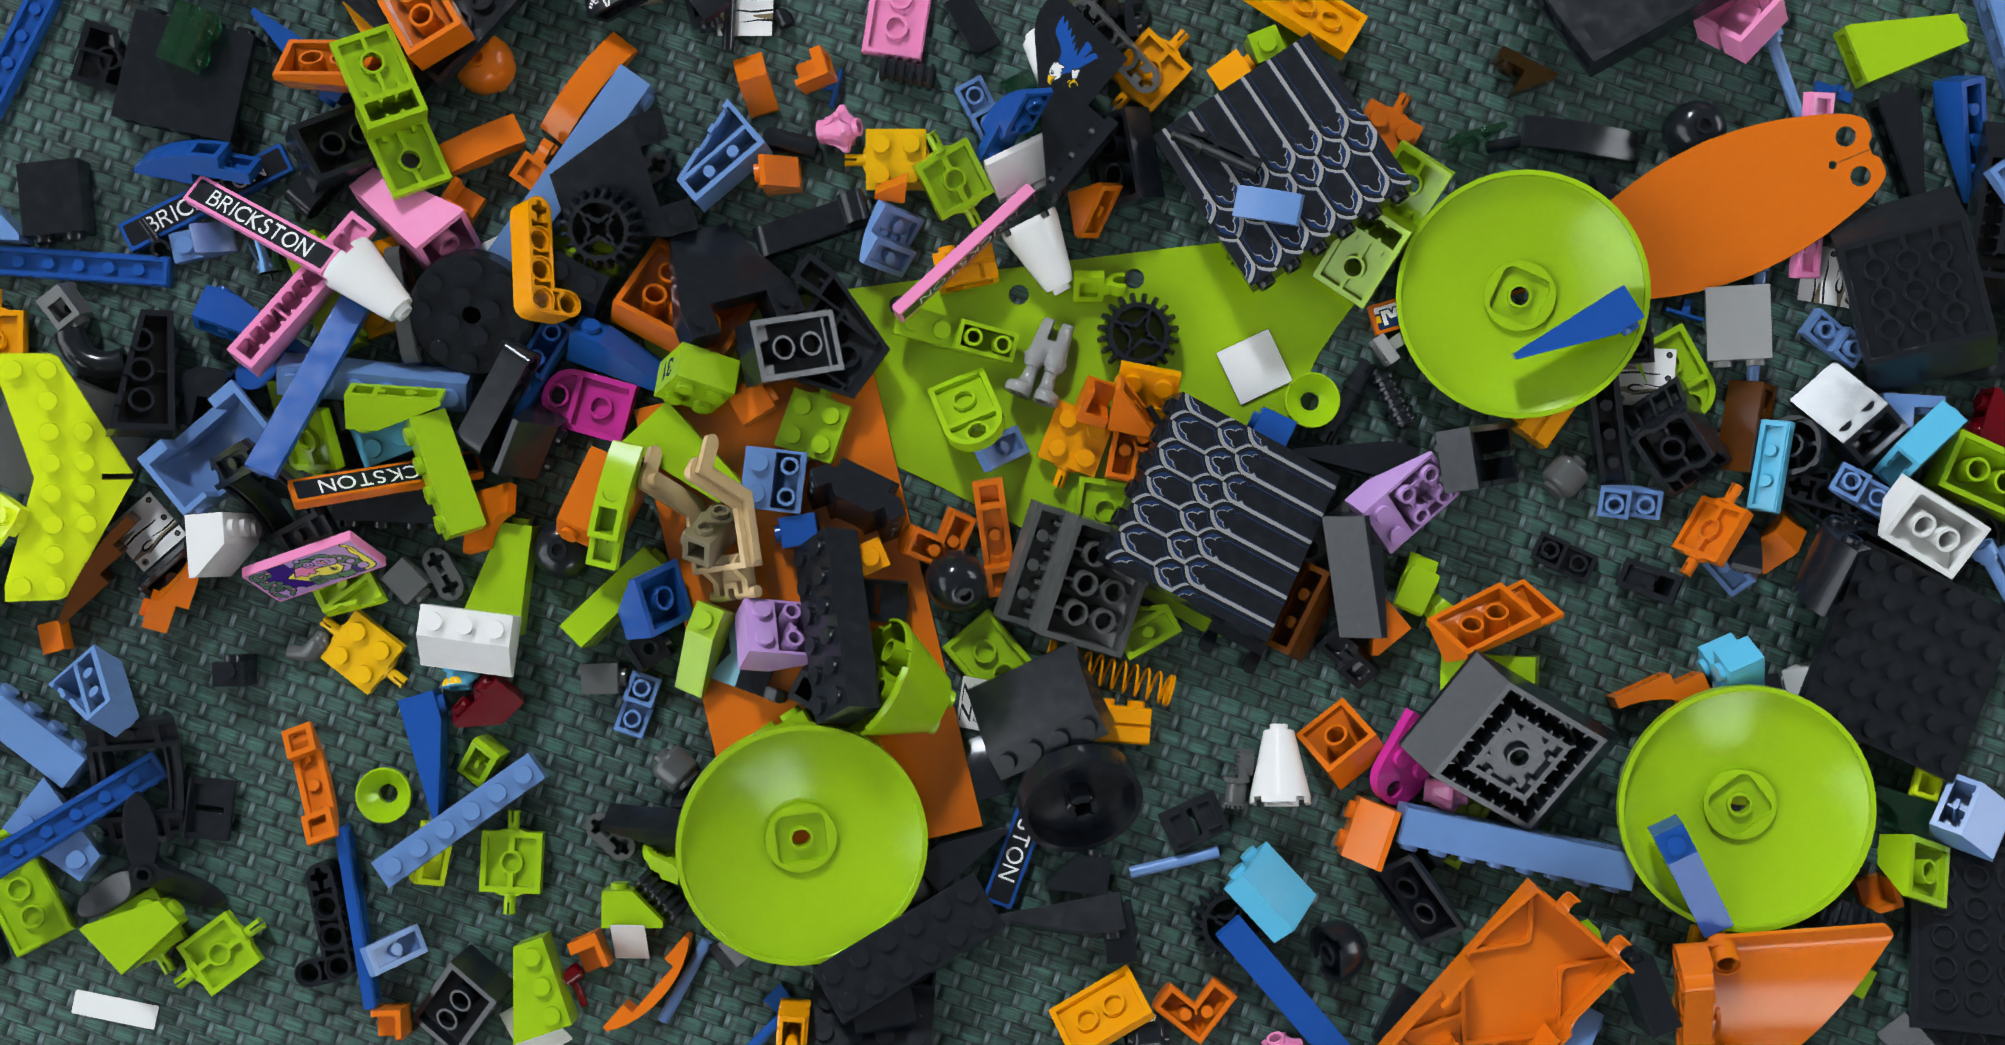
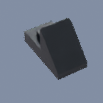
M1626 557L1615 585L1647 597L1654 603L1673 606L1685 577Z

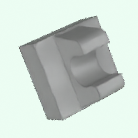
M1400 332L1390 339H1387L1385 334L1382 333L1368 342L1384 367L1391 365L1401 358L1396 349L1405 344Z

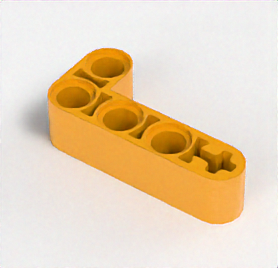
M533 196L513 206L510 211L514 308L522 319L546 324H558L577 316L581 311V302L574 292L555 288L551 208L544 198Z

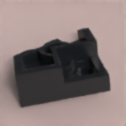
M86 19L77 49L79 51L70 80L84 86L116 94L124 61L118 29Z

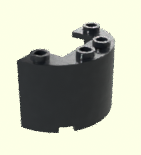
M1844 512L1843 516L1830 515L1823 520L1791 583V589L1799 591L1797 598L1820 616L1825 618L1836 615L1843 605L1836 598L1859 556L1868 555L1872 550L1862 544L1863 541L1875 544L1900 557L1904 556L1905 551L1878 536L1879 526L1863 521L1857 515L1849 512Z

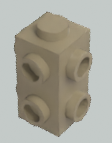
M714 502L706 511H702L698 519L690 527H687L681 535L682 559L710 569L737 540L733 508Z

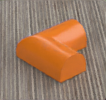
M1113 431L1104 478L1124 483L1134 479L1137 473L1136 463L1140 454L1143 451L1147 452L1151 444L1149 437Z
M948 506L936 534L916 525L908 524L900 534L897 546L898 551L930 565L934 559L937 558L939 560L946 556L945 552L964 550L977 518Z
M1213 976L1195 1000L1191 999L1171 982H1167L1155 996L1151 1007L1201 1045L1238 996L1226 984Z

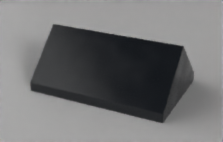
M1399 848L1386 858L1382 872L1374 869L1368 871L1370 878L1420 947L1463 931L1468 927L1413 851Z

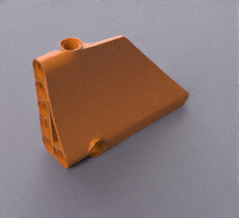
M1885 923L1733 934L1719 933L1709 937L1704 942L1673 944L1675 1010L1682 1027L1676 1029L1675 1045H1802L1829 1020L1858 987L1893 938L1892 929Z

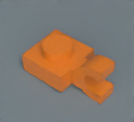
M543 138L534 155L525 150L509 176L531 190L547 168V162L557 154L560 147L552 141Z

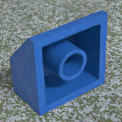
M672 559L629 580L618 609L627 640L653 638L690 619L693 610L678 560Z

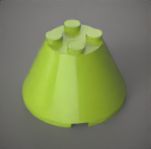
M897 618L889 619L888 622L890 624L886 627L879 625L871 632L881 708L852 726L844 728L853 730V733L859 736L926 732L934 734L939 728L940 719L946 709L951 708L954 704L956 692L951 690L950 678L909 625Z

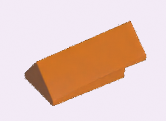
M288 40L272 73L275 81L295 89L350 93L329 47V42L335 40ZM405 56L414 76V63ZM368 57L363 61L365 68L371 71H376L382 66L381 61L376 57Z
M1522 579L1508 587L1499 582L1427 618V624L1446 663L1466 660L1475 649L1483 653L1564 618L1565 613L1529 582Z

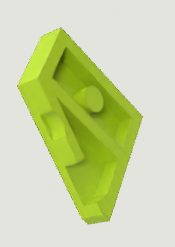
M374 570L312 591L322 612L329 617L383 604L388 601Z
M1168 604L1139 605L1124 650L1129 661L1183 632Z

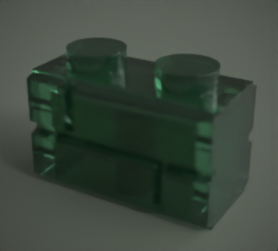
M177 0L155 57L170 65L199 75L201 69H205L209 64L210 53L208 51L212 41H216L221 34V18L206 9L183 0Z

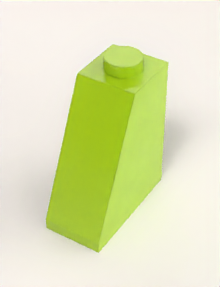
M166 897L86 924L79 930L114 968L123 975L138 966L189 919L184 914V907L177 900Z

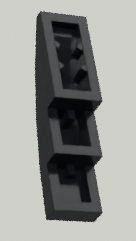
M1526 114L1522 118L1520 147L1547 150V153L1574 155V158L1634 164L1636 161L1638 132L1589 122Z

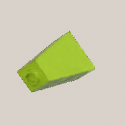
M1958 13L1850 24L1832 34L1855 90L1970 42L1967 36V26L1961 21Z
M666 402L662 404L623 440V442L644 446V458L648 447L659 446L662 450L660 468L717 503L723 504L717 498L687 481L684 476L689 460L699 457L704 437L675 405ZM717 453L713 467L742 484V479Z
M512 517L511 523L503 522L494 539L493 548L490 549L465 609L522 616L519 635H525L535 564L534 543L539 532V526L530 525L531 519Z
M643 546L559 627L581 648L596 647L621 621L618 609L629 580L664 564L668 558L657 547L651 549L650 547Z

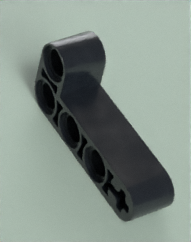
M856 188L845 191L836 196V201L754 228L752 232L758 251L763 257L772 259L866 228L871 213L863 189Z
M516 340L507 342L455 435L461 448L481 460L496 462L505 439L502 433L540 365L541 356Z
M325 859L311 865L306 872V884L321 953L308 957L296 966L294 977L296 982L303 987H315L342 981L357 971L340 864L334 859ZM320 871L327 872L328 878L326 876L322 877ZM329 887L332 888V889H330V890H328V891H326V892L323 891V888H325V889H327V888H329ZM327 897L335 902V911L327 908ZM333 928L340 930L342 934L341 941L333 937ZM339 958H343L347 961V971L342 970L339 967ZM309 964H312L317 968V977H314L309 973Z

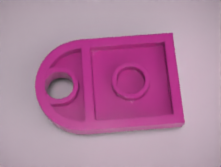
M565 369L554 374L545 384L542 392V406L569 419L565 429L611 442L612 440L623 441L628 432L640 386L579 369ZM562 387L566 392V398L562 403L555 404L552 400V393L556 388Z
M1405 708L1388 737L1384 747L1373 763L1370 773L1372 791L1378 798L1391 805H1398L1399 801L1408 802L1413 799L1423 787L1426 778L1430 775L1399 744V741L1420 717L1419 714L1408 708ZM1395 781L1393 790L1387 793L1388 786Z

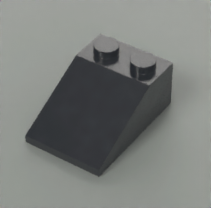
M354 103L288 127L285 140L314 194L341 184L377 165L355 117Z
M833 309L751 320L734 327L746 388L845 370Z
M470 944L448 964L411 1018L442 1045H468L512 991L513 979Z

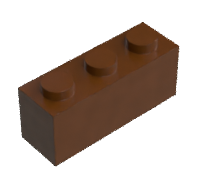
M1304 561L1268 642H1263L1264 644L1300 663L1303 662L1334 600L1329 571Z

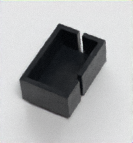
M1509 422L1467 426L1435 432L1434 448L1437 456H1439L1441 468L1439 480L1444 487V494L1519 482L1515 455L1487 460L1483 458V454L1513 449Z

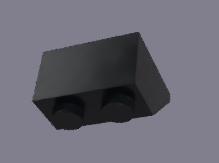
M565 248L554 249L555 288L574 292L581 302V311L577 316L570 318V320L577 323L581 315L598 320L618 275L604 268L596 270L593 263L588 266L583 265L582 257L574 259L573 253Z
M538 403L512 419L492 472L498 475L536 480L546 472L550 473L558 457L554 456L557 447L562 446L568 435V431L565 428L569 419Z

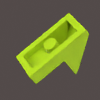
M1410 551L1405 559L1392 606L1421 617L1440 579V576L1436 574L1439 562Z

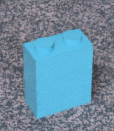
M1942 400L1889 450L1873 468L1872 472L1890 487L1894 485L1902 473L1911 478L1968 420L1956 408Z
M1266 841L1257 848L1252 845L1240 856L1242 862L1229 872L1228 876L1231 879L1224 887V890L1275 943L1295 931L1316 894Z

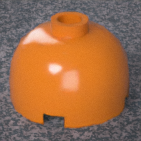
M493 36L456 76L460 83L472 93L481 96H490L489 94L496 92L500 93L511 84L517 70L513 52L504 41L497 36Z

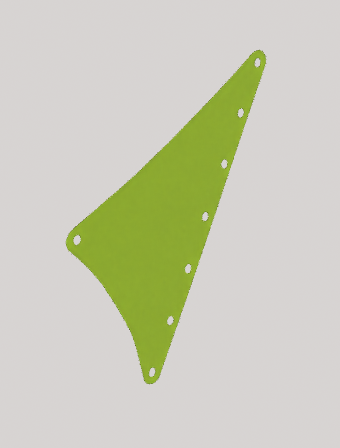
M1221 243L1069 261L1073 278L1074 270H1104L1105 278H1108L1113 273L1124 272L1126 274L1131 269L1140 270L1143 273L1144 282L1136 289L1129 288L1126 285L1125 297H1123L1126 303H1130L1129 295L1131 293L1135 294L1136 302H1140L1143 293L1147 294L1146 303L1150 305L1154 297H1157L1159 301L1155 307L1160 310L1163 305L1167 304L1169 308L1163 315L1167 317L1170 314H1174L1176 317L1168 325L1179 326L1178 332L1170 333V336L1177 337L1179 342L1177 344H1168L1169 347L1175 350L1174 355L1171 356L1163 353L1168 363L1163 365L1156 360L1155 362L1158 367L1182 371L1179 385L1180 392L1183 391L1194 398H1198L1203 403L1244 425H1247L1252 412H1259L1262 407H1266L1291 419L1284 405L1285 391L1290 382L1241 405L1216 353L1269 329L1293 380L1297 376L1311 371L1318 354L1337 326L1354 306V303L1312 276L1326 252L1315 258L1311 255L1302 261L1303 265L1297 271L1289 275L1286 272L1275 279L1276 283L1263 292L1257 290L1254 293ZM1353 258L1348 260V270L1353 274H1360L1362 270L1361 263H1357ZM1021 266L998 269L999 283L941 295L940 290H938L919 307L920 309L950 317L963 318L1019 333L1014 360L1011 364L928 345L914 339L892 334L896 317L890 310V301L898 295L903 296L920 280L848 289L890 348V351L874 372L897 467L938 485L975 504L972 481L1002 476L1008 521L1022 528L1031 499L1074 512L1079 476L1086 475L1069 472L1064 489L1058 488V486L1055 487L1051 484L1058 468L1051 462L1036 457L1054 408L1041 406L1032 401L1034 393L1043 378L1045 366H1042L1038 371L1029 400L1019 398L1007 392L1004 386L1008 379H1018L1023 374L1027 366L1024 363V352L1029 349L1045 316L1056 320L1053 334L1050 337L1052 341H1056L1057 334L1063 323L1074 326L1071 345L1066 359L1067 368L1060 376L1056 377L1054 385L1055 394L1059 396L1060 400L1075 405L1088 375L1114 382V379L1119 374L1117 367L1120 361L1116 359L1111 365L1107 363L1113 354L1111 351L1105 355L1101 354V349L1108 345L1107 343H1097L1098 337L1106 336V333L1097 331L1098 325H1108L1107 322L1101 319V315L1105 313L1112 316L1113 314L1109 311L1108 306L1113 304L1119 309V297L1104 295L1103 302H1073V280L1068 282L1071 288L1057 295H1054L1053 291L1046 293L1027 268ZM1016 285L1024 286L1029 293L1028 300L1020 305L1014 304L1009 298L1010 289ZM808 294L799 295L806 310L814 298ZM757 308L751 320L763 319L759 308ZM1130 311L1118 319L1123 322L1136 323L1142 318L1144 311ZM1152 316L1149 323V331L1157 337L1156 339L1162 341L1161 326ZM1145 321L1136 331L1130 330V334H1134L1131 348L1140 338H1146V334L1142 335ZM1113 327L1114 342L1123 353L1127 346V339L1125 335L1119 332L1120 330ZM644 339L646 349L661 359H664L671 353ZM1139 346L1135 349L1131 358H1147L1158 350L1153 347ZM735 349L731 358L740 360ZM741 360L736 385L745 383ZM982 366L1005 418L1004 430L1017 425L1030 450L1029 453L984 473L974 452L958 450L948 442L927 391L930 387ZM1112 400L1110 401L1108 406V417L1110 413ZM977 431L972 435V438L981 437L986 431ZM1111 431L1094 478L1105 479L1113 431ZM1147 586L1145 587L1143 597L1157 605L1168 604L1175 616L1198 630L1205 632L1211 619Z

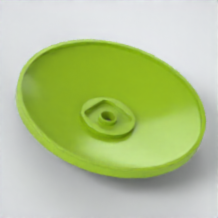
M1530 169L1509 170L1478 178L1458 188L1439 202L1426 215L1412 235L1400 263L1396 284V312L1399 328L1410 356L1425 377L1442 393L1467 408L1483 414L1515 419L1537 418L1569 410L1589 400L1607 387L1622 372L1636 351L1646 327L1651 300V280L1645 252L1635 230L1622 212L1600 192L1577 179L1559 173ZM1622 285H1625L1645 316L1637 321L1640 327L1626 336H1623L1620 332L1616 335L1514 360L1511 356L1514 352ZM1517 287L1524 288L1528 293V300L1523 305H1517L1511 300V292Z
M1737 684L1715 687L1693 694L1668 708L1643 731L1631 749L1621 772L1617 789L1616 815L1624 851L1641 881L1667 907L1696 923L1647 828L1676 814L1684 824L1734 926L1723 931L1747 933L1777 930L1794 925L1823 910L1837 899L1853 881L1867 857L1875 831L1877 805L1874 781L1869 765L1852 735L1838 720L1815 703L1795 693L1765 685ZM1739 795L1745 796L1746 806L1740 811L1732 810V799Z
M815 722L785 723L756 731L738 740L715 757L701 772L692 785L679 816L675 844L676 865L681 887L693 912L701 923L725 945L743 955L771 964L785 966L816 965L823 963L904 913L911 903L924 873L928 850V829L925 812L912 780L898 761L879 744L866 736L854 734L853 730L836 725H817ZM798 830H806L809 833V838L806 842L797 843L792 839L793 834Z

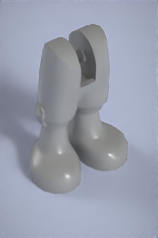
M1045 316L1029 349L1024 352V363L1027 366L1023 374L1018 379H1008L1004 389L1019 398L1029 400L1038 371L1042 366H1045L1043 378L1034 393L1032 401L1041 406L1057 408L1060 398L1054 391L1055 380L1067 368L1066 359L1071 345L1074 326L1063 323L1057 334L1056 341H1052L1050 337L1053 334L1056 320Z

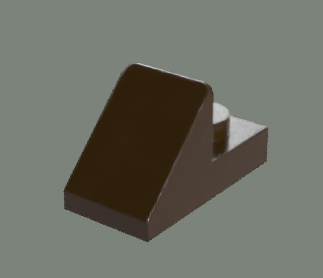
M1504 45L1496 52L1491 61V64L1497 66L1496 69L1501 74L1517 77L1507 98L1547 86L1558 74Z

